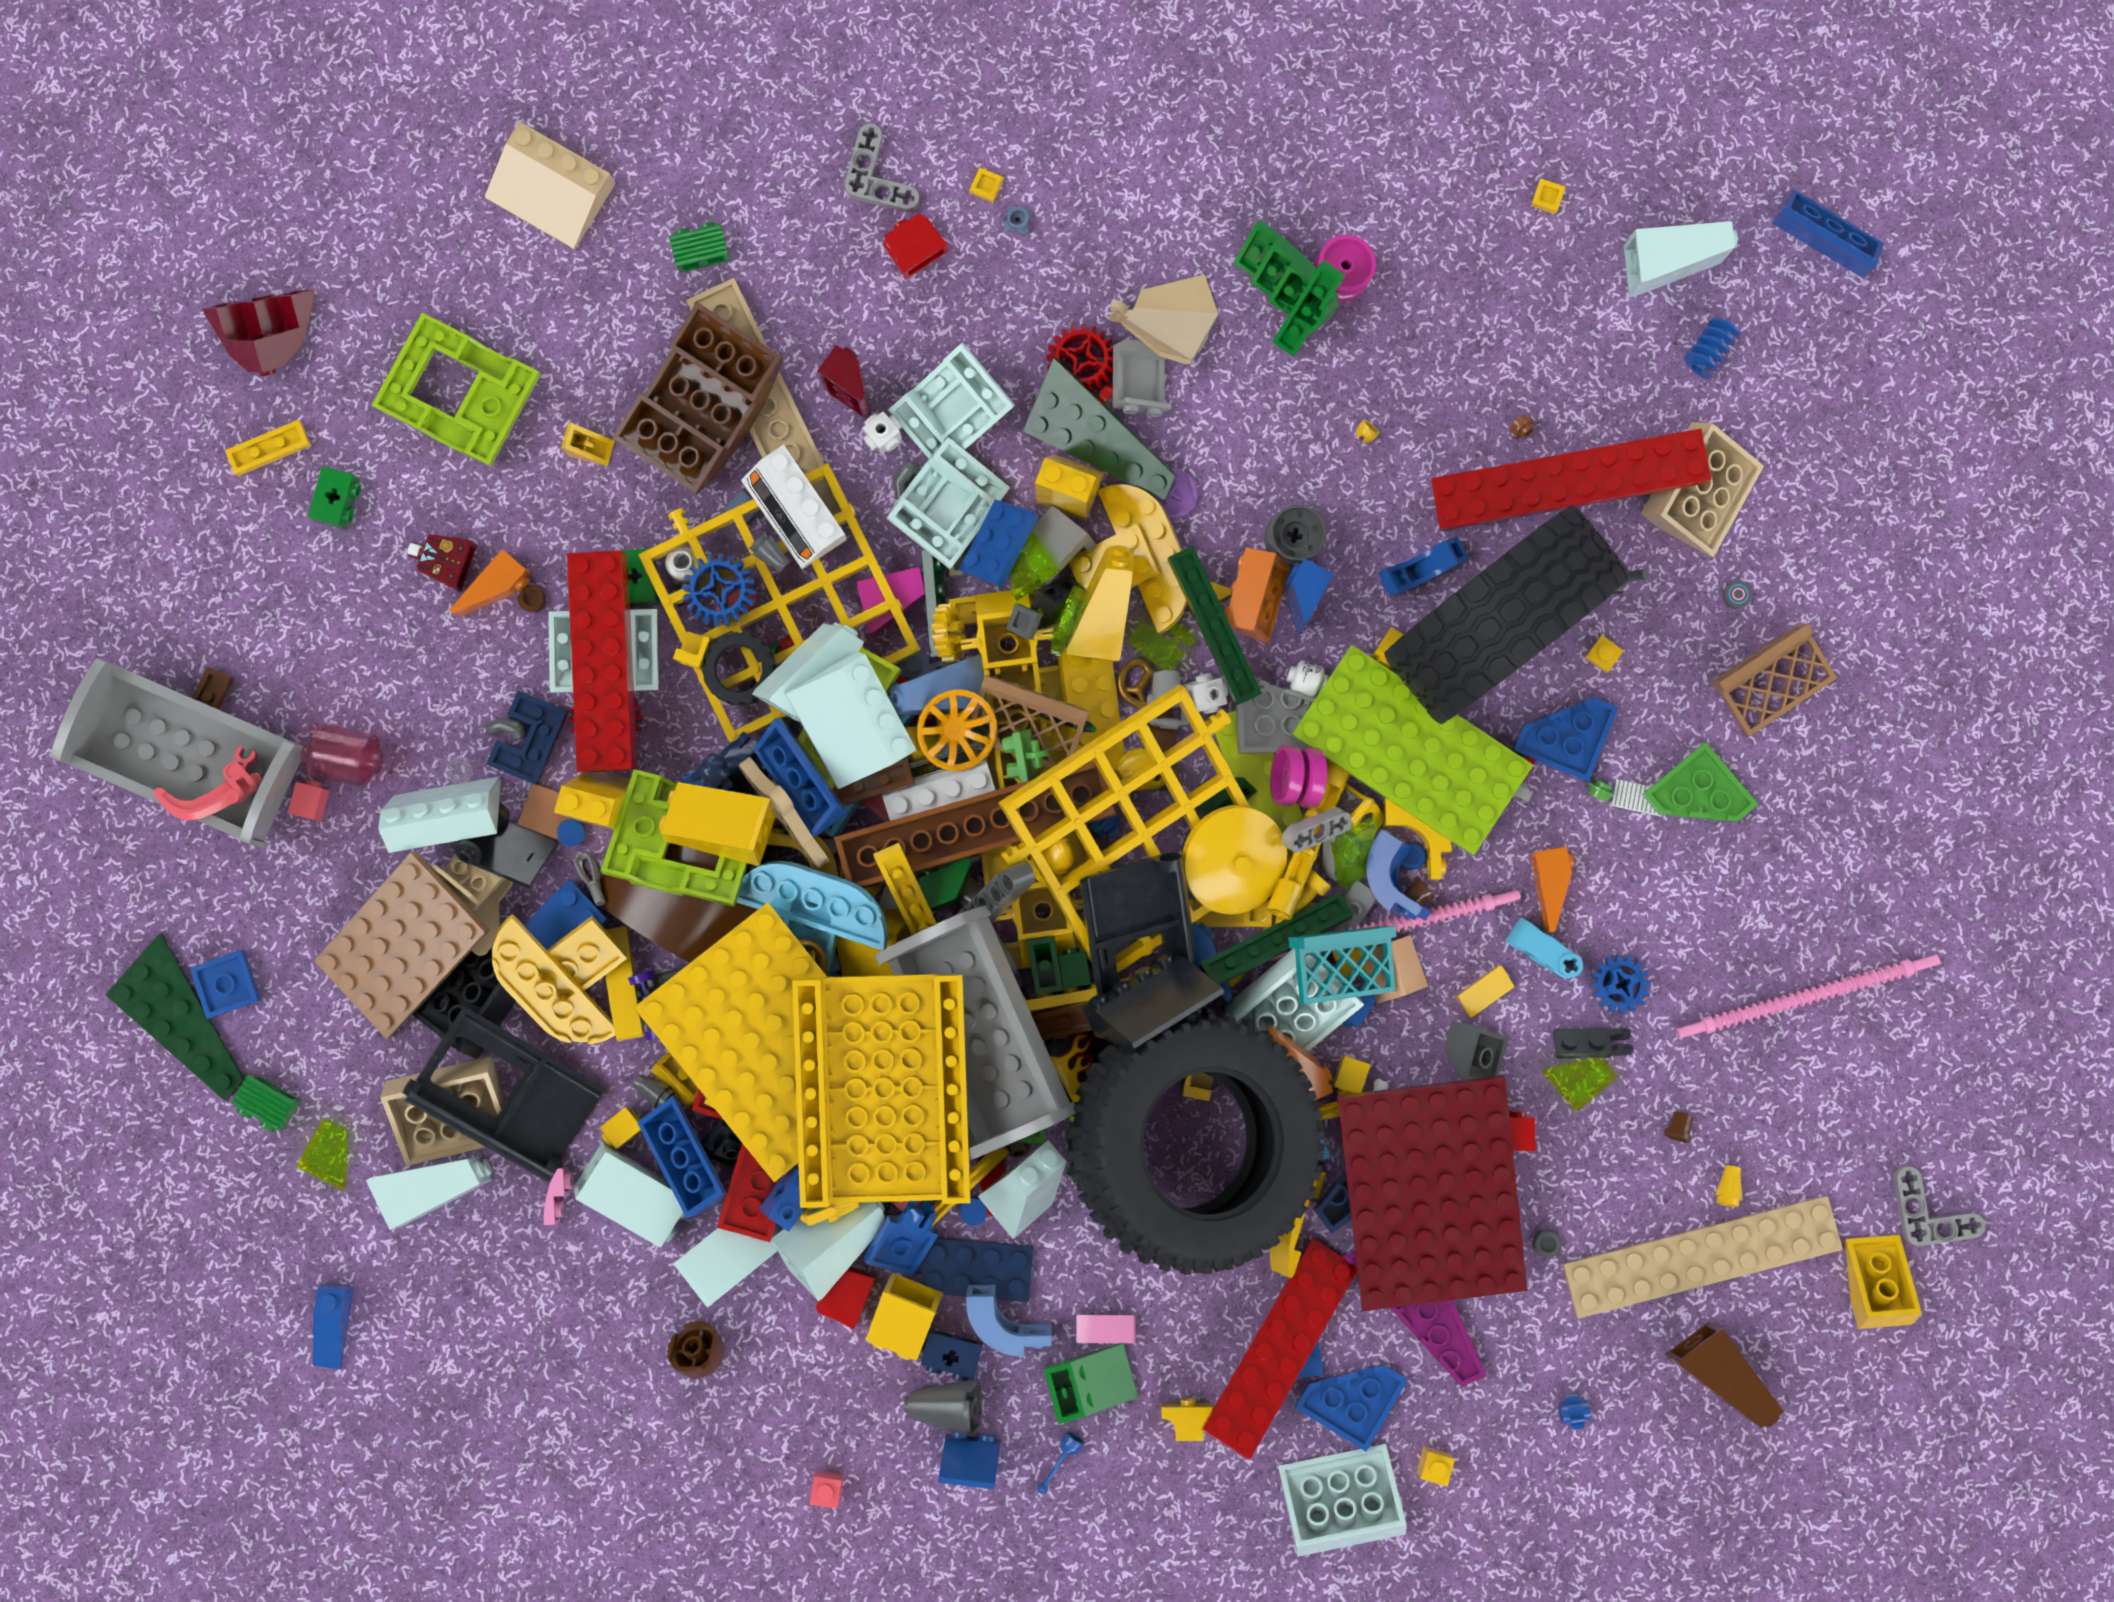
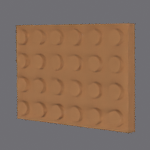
M417 851L410 852L314 962L374 1027L388 1039L400 1029L490 929Z

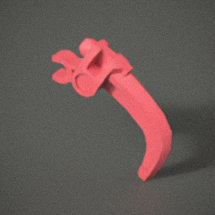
M239 746L235 750L234 762L227 764L223 769V776L226 781L211 792L194 800H179L162 788H156L154 795L170 814L186 821L204 818L233 803L236 806L246 800L252 793H256L259 788L258 786L263 780L258 773L248 774L250 767L257 762L258 755L256 751L252 750L248 758L242 759L245 750Z

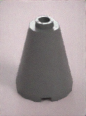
M971 1379L911 1391L910 1395L905 1397L904 1411L908 1413L909 1418L912 1420L974 1437L977 1435L980 1427L979 1423H975L977 1415H982L981 1385H976L978 1380Z

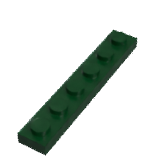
M1194 546L1169 556L1167 560L1235 706L1261 695L1262 692Z
M1337 893L1293 915L1291 920L1285 919L1200 962L1199 968L1220 986L1291 950L1289 949L1288 937L1324 933L1350 920L1353 917V913L1341 894Z

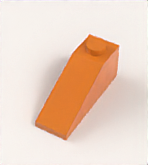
M502 549L449 610L456 616L462 617L514 595L517 591L521 592L529 584V577L532 574Z
M1567 846L1530 853L1545 933L1556 931L1572 875L1571 868H1574L1573 854L1568 852Z
M1267 1027L1269 1033L1274 1036L1273 1042L1284 1045L1289 1050L1286 1056H1293L1303 1067L1299 1073L1305 1072L1308 1077L1307 1080L1311 1081L1313 1087L1309 1091L1314 1090L1317 1096L1314 1100L1332 1093L1329 1082L1333 1081L1327 1065L1321 1067L1315 1056L1275 1027Z

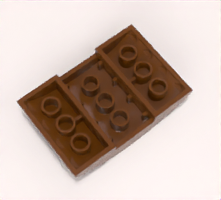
M696 302L669 345V348L672 349L645 394L639 393L612 438L695 494H698L725 466L750 431L773 388L783 357Z
M669 843L664 859L715 871L719 856ZM747 867L745 875L749 873L752 869ZM604 874L600 878V888L606 901L601 907L642 936L689 963L758 910L737 902L735 907L685 894L682 897L634 885L628 880Z

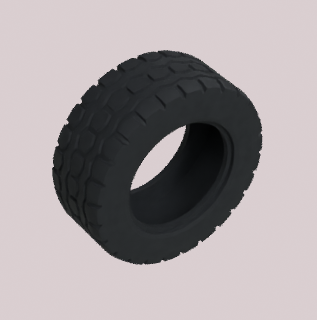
M1571 504L1542 524L1425 616L1384 652L1388 664L1393 670H1396L1397 675L1403 682L1406 681L1405 684L1416 698L1419 697L1417 700L1427 709V713L1433 720L1442 725L1469 707L1558 639L1630 579L1627 567L1621 560H1618L1619 557L1609 548L1610 546L1598 531L1595 532L1596 529L1589 520H1586L1587 518L1580 509Z

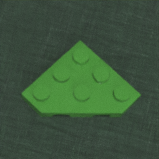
M1706 742L1702 743L1642 793L1659 815L1738 822L1758 805L1756 800Z

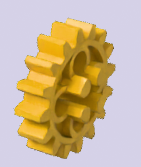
M939 604V607L935 608L936 614H933L934 624H932V632L934 634L932 638L935 644L934 648L938 649V657H941L942 662H959V659H962L961 652L965 651H962L960 639H965L966 637L963 634L965 631L963 618L959 617L960 610L956 609L955 604Z

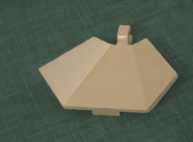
M1204 274L1142 289L1133 310H1129L1125 303L1114 299L1110 307L1112 313L1109 316V320L1122 323L1125 330L1130 331L1157 355L1183 364H1191L1197 352L1200 353L1208 339L1209 331L1218 317V312Z

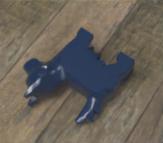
M743 731L735 741L722 750L720 755L708 754L699 768L691 774L690 780H701L704 782L703 787L715 788L724 783L720 790L737 793L748 790L752 785L743 775L738 765L748 757L757 766L759 765L756 760L758 756L753 750L757 742L754 740L747 747L743 748L751 740L750 736ZM764 765L759 768L765 776L769 774Z

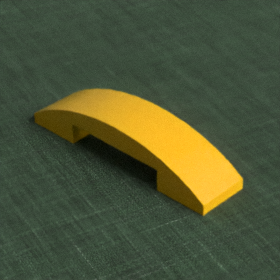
M1189 899V905L1193 904L1197 900ZM1266 900L1260 906L1240 914H1222L1210 910L1194 922L1198 925L1203 922L1207 927H1271L1272 914L1266 910L1270 900Z
M1321 1171L1320 1180H1314L1313 1186L1317 1187L1313 1196L1316 1199L1319 1198L1326 1173ZM1306 1200L1304 1203L1306 1207H1308L1310 1200ZM1306 1212L1301 1219L1295 1218L1292 1221L1295 1228L1287 1235H1279L1278 1238L1281 1242L1277 1246L1270 1248L1271 1270L1289 1278H1292L1295 1274L1301 1255L1300 1251L1295 1250V1245Z

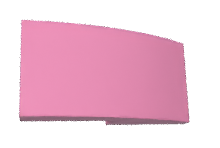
M568 1167L558 1168L549 1185L544 1207V1225L557 1224L560 1222V1218L564 1216V1203L559 1201V1196L570 1194L569 1189H573L574 1186L573 1174L569 1173Z
M1077 1315L1076 1343H1136V1315Z

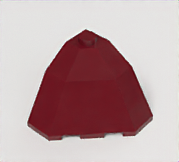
M296 290L273 296V294L251 298L252 301H231L203 308V312L230 357L246 371L259 372L260 376L275 374L276 368L286 366L304 344L315 293L314 290Z

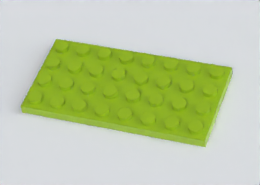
M1351 645L1291 736L1309 748L1322 750L1327 760L1474 856L1533 767V764L1459 715L1454 716L1442 725L1431 718L1427 713V709L1417 700L1419 697L1416 698L1405 684L1406 681L1403 682L1397 674Z

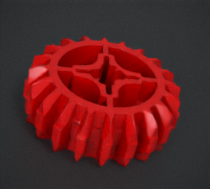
M1083 323L1081 330L1077 331L1076 326L1073 324L1071 325V333H1068L1063 328L1061 330L1063 338L1057 335L1053 337L1055 344L1048 345V350L1051 353L1046 355V361L1052 363L1056 357L1060 359V356L1066 358V361L1073 366L1072 375L1074 374L1091 393L1092 386L1101 391V382L1109 384L1110 378L1107 375H1113V367H1111L1113 366L1114 359L1113 348H1109L1113 341L1112 339L1104 340L1106 336L1104 331L1096 335L1097 327L1095 325L1091 327L1090 331H1086V324ZM1083 341L1079 348L1068 347V349H1065L1073 342ZM1092 344L1101 351L1104 358L1103 363L1097 361L1098 358L1090 353ZM1086 350V363L1083 362L1078 368L1077 356L1080 358V355H1084ZM1051 363L1047 365V371L1049 370ZM1085 371H1098L1091 377L1080 378Z

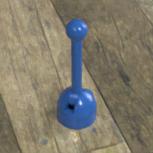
M1066 1431L1062 1437L1060 1448L1063 1453L1045 1481L1038 1485L1037 1490L1040 1494L1047 1493L1049 1483L1065 1458L1077 1455L1084 1446V1441L1073 1433Z

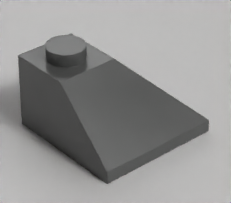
M1452 1020L1450 1029L1447 1032L1445 1048L1460 1079L1498 1076L1509 1037L1481 1027Z

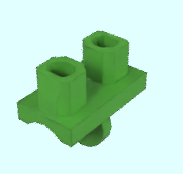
M1031 729L1012 733V736L1002 739L1005 753L1015 752L1017 762L1007 764L1008 778L1020 779V782L1037 778L1039 776L1038 768L1043 767L1042 757L1048 756L1049 751L1048 749L1040 750L1039 740L1033 741Z

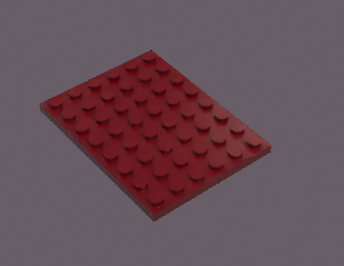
M1504 1075L1337 1096L1362 1311L1528 1291Z

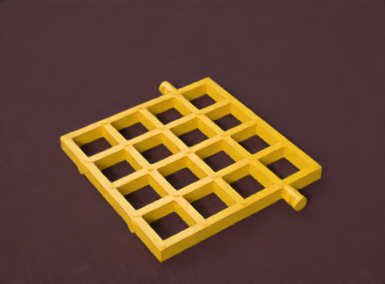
M828 463L804 475L811 485L826 479L841 509V512L833 515L839 526L848 523L863 557L828 574L820 559L812 563L818 579L785 595H781L766 563L753 556L754 552L749 549L755 540L744 517L761 510L754 499L690 530L688 528L690 524L688 518H683L685 515L683 508L676 509L668 514V518L670 521L675 522L672 526L674 530H679L680 535L638 554L681 643H683L687 630L675 606L684 602L682 597L690 592L680 589L669 595L653 561L690 544L696 559L701 558L706 564L709 561L699 539L735 522L751 556L741 560L744 563L742 570L757 567L773 600L750 611L747 615L739 616L741 619L739 622H736L732 616L729 618L730 626L723 624L701 636H709L713 642H716L719 637L731 634L732 632L744 633L743 628L779 611L795 645L774 655L775 665L778 667L806 641L803 640L787 607L824 589L841 626L846 625L856 629L890 611L892 612L908 646L882 659L896 665L921 653L902 613L903 607L899 599H895L855 518L856 512L852 504H848ZM783 541L777 542L783 553L789 551ZM869 567L886 601L849 619L833 588V584ZM719 571L722 580L728 581L736 577L730 571ZM710 573L706 574L705 578L700 581L698 591L710 583ZM716 578L717 589L713 593L715 592L722 602L721 595L723 589ZM740 647L749 668L720 681L727 689L731 690L753 678L757 682L759 681L762 674V663H758L751 649ZM694 668L730 743L735 741L743 731L750 736L769 727L776 718L783 720L789 717L768 704L771 713L735 730L721 700L713 695L705 684L702 671Z
M1177 685L998 803L1021 841L1019 845L1011 847L1007 853H1002L1000 855L1002 860L1010 868L1016 863L1024 861V858L1028 855L1030 856L1090 960L1091 953L1086 921H1081L1066 896V893L1080 885V879L1098 872L1110 870L1109 865L1140 844L1149 858L1161 855L1152 836L1182 816L1192 831L1200 821L1194 808L1224 788L1234 805L1249 806L1211 736L1214 732L1222 730L1223 726L1231 724L1229 716L1223 709H1220L1216 715H1211L1204 722L1186 688L1181 685ZM1179 703L1194 733L1163 753L1147 723ZM1136 731L1152 761L1119 781L1104 751ZM1202 746L1217 775L1186 795L1170 766ZM1093 759L1109 789L1076 810L1060 780ZM1160 774L1175 803L1143 823L1128 794ZM1050 788L1066 817L1035 838H1032L1016 809ZM1117 802L1133 831L1103 851H1100L1084 823ZM1074 830L1091 859L1057 880L1041 852ZM1198 901L1189 905L1192 923L1210 911V909ZM1161 933L1137 939L1138 941L1115 955L1117 972L1119 973L1142 956L1150 955L1154 948L1162 944Z

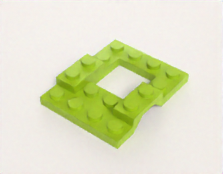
M421 313L371 406L421 431L424 435L492 467L541 373L515 359L505 357L485 347L470 336ZM435 350L478 373L455 417L411 396Z
M634 769L606 852L601 873L628 880L634 885L682 897L685 894L735 907L748 863L719 856L715 871L664 859L669 842L664 841L661 831H659V823L662 816L667 815L669 809L667 805L668 797L671 790L676 789L677 784L662 776Z

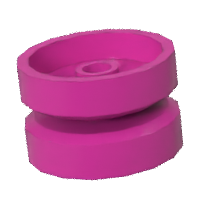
M1349 234L1339 235L1327 241L1313 262L1317 269L1319 264L1325 260L1346 275L1336 291L1339 296L1338 303L1350 302L1360 296L1373 278L1376 269L1375 254L1369 244L1361 238Z
M1280 746L1274 755L1270 773V790L1274 803L1284 806H1292L1297 803L1300 807H1317L1322 801L1327 782V763L1323 751L1318 748L1308 747L1300 751V748L1296 746Z

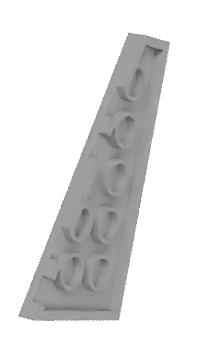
M1256 680L1262 694L1236 706L1237 754H1275L1282 745L1296 746L1300 748V751L1308 747L1291 736V734L1315 698L1287 688L1282 689L1270 685L1269 682Z

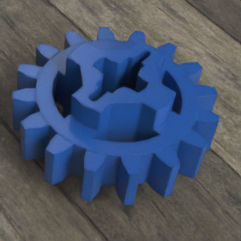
M1615 955V961L1611 957H1606V965L1601 963L1596 965L1600 970L1599 973H1591V976L1596 979V983H1591L1589 986L1597 990L1592 997L1601 998L1599 1002L1600 1007L1608 1004V1012H1614L1617 1007L1619 1014H1625L1626 1007L1630 1012L1636 1011L1635 1003L1644 1005L1641 997L1650 995L1647 990H1644L1645 986L1651 985V981L1644 980V976L1649 972L1648 970H1639L1642 965L1641 962L1632 964V956H1627L1624 961L1622 955ZM1618 966H1624L1630 969L1632 973H1623L1622 969ZM1607 973L1609 977L1606 985L1603 986V980ZM1619 980H1625L1626 984L1622 986L1623 989H1617L1615 986L1619 983ZM1637 983L1636 993L1633 994V992H1632V991H1633V988H1634L1635 984ZM1612 994L1617 995L1622 1003L1615 1002L1608 996Z

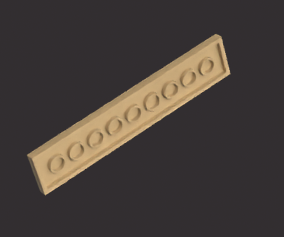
M734 278L686 300L691 310L696 302H698L767 347ZM779 372L773 388L749 432L762 459L784 444L803 474H806L824 465V462ZM826 479L812 485L832 516L841 512Z
M1824 1195L1562 1264L1575 1315L1579 1319L1843 1250L1829 1198Z

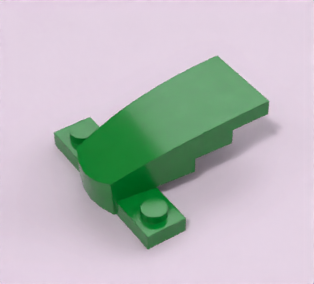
M1262 220L1255 224L1233 264L1253 277L1250 282L1251 284L1270 296L1267 302L1288 314L1272 342L1292 357L1298 353L1308 335L1325 324L1337 309L1339 296L1336 291L1346 275L1325 260L1316 269L1292 244Z

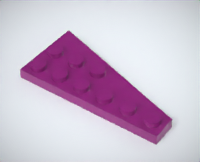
M1355 1250L1342 1255L1349 1264L1351 1263L1356 1267ZM1453 1300L1390 1308L1461 1387L1487 1376Z

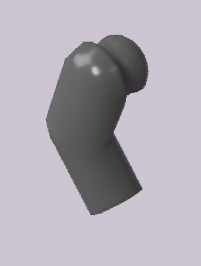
M910 461L904 462L894 474L893 483L896 500L899 499L907 488L908 480L911 477H915L919 472L918 464L911 463Z
M504 716L485 724L489 736L505 731L511 734L512 739L519 740L526 734L522 722L510 716Z

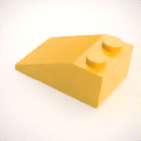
M1900 1235L1846 1239L1845 1249L1850 1299L1857 1328L1912 1325L1922 1314Z

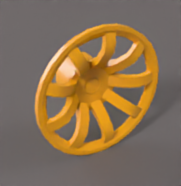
M964 689L948 690L936 695L923 708L917 723V739L922 753L937 767L950 771L967 770L981 763L992 750L997 736V720L989 703L976 693ZM956 696L971 698L968 706L958 713ZM949 698L950 711L943 714L934 705L943 699ZM977 703H979L987 715L968 720L967 717L973 712ZM929 711L939 719L936 727H924ZM990 723L989 738L971 731V727ZM939 734L938 742L928 750L924 735ZM967 738L986 744L978 756H975L967 743ZM946 743L949 746L947 763L940 761L934 756ZM957 745L963 748L970 761L955 764Z

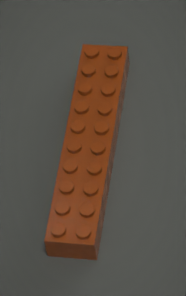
M1095 762L1081 766L1060 780L1076 810L1109 789ZM1032 780L834 837L845 879L861 886L863 889L886 883L873 854L897 843L900 844L914 874L1020 844L1019 837L998 803ZM1050 788L1016 809L1032 838H1035L1066 817ZM1111 805L1084 824L1087 825L1117 816L1114 805Z

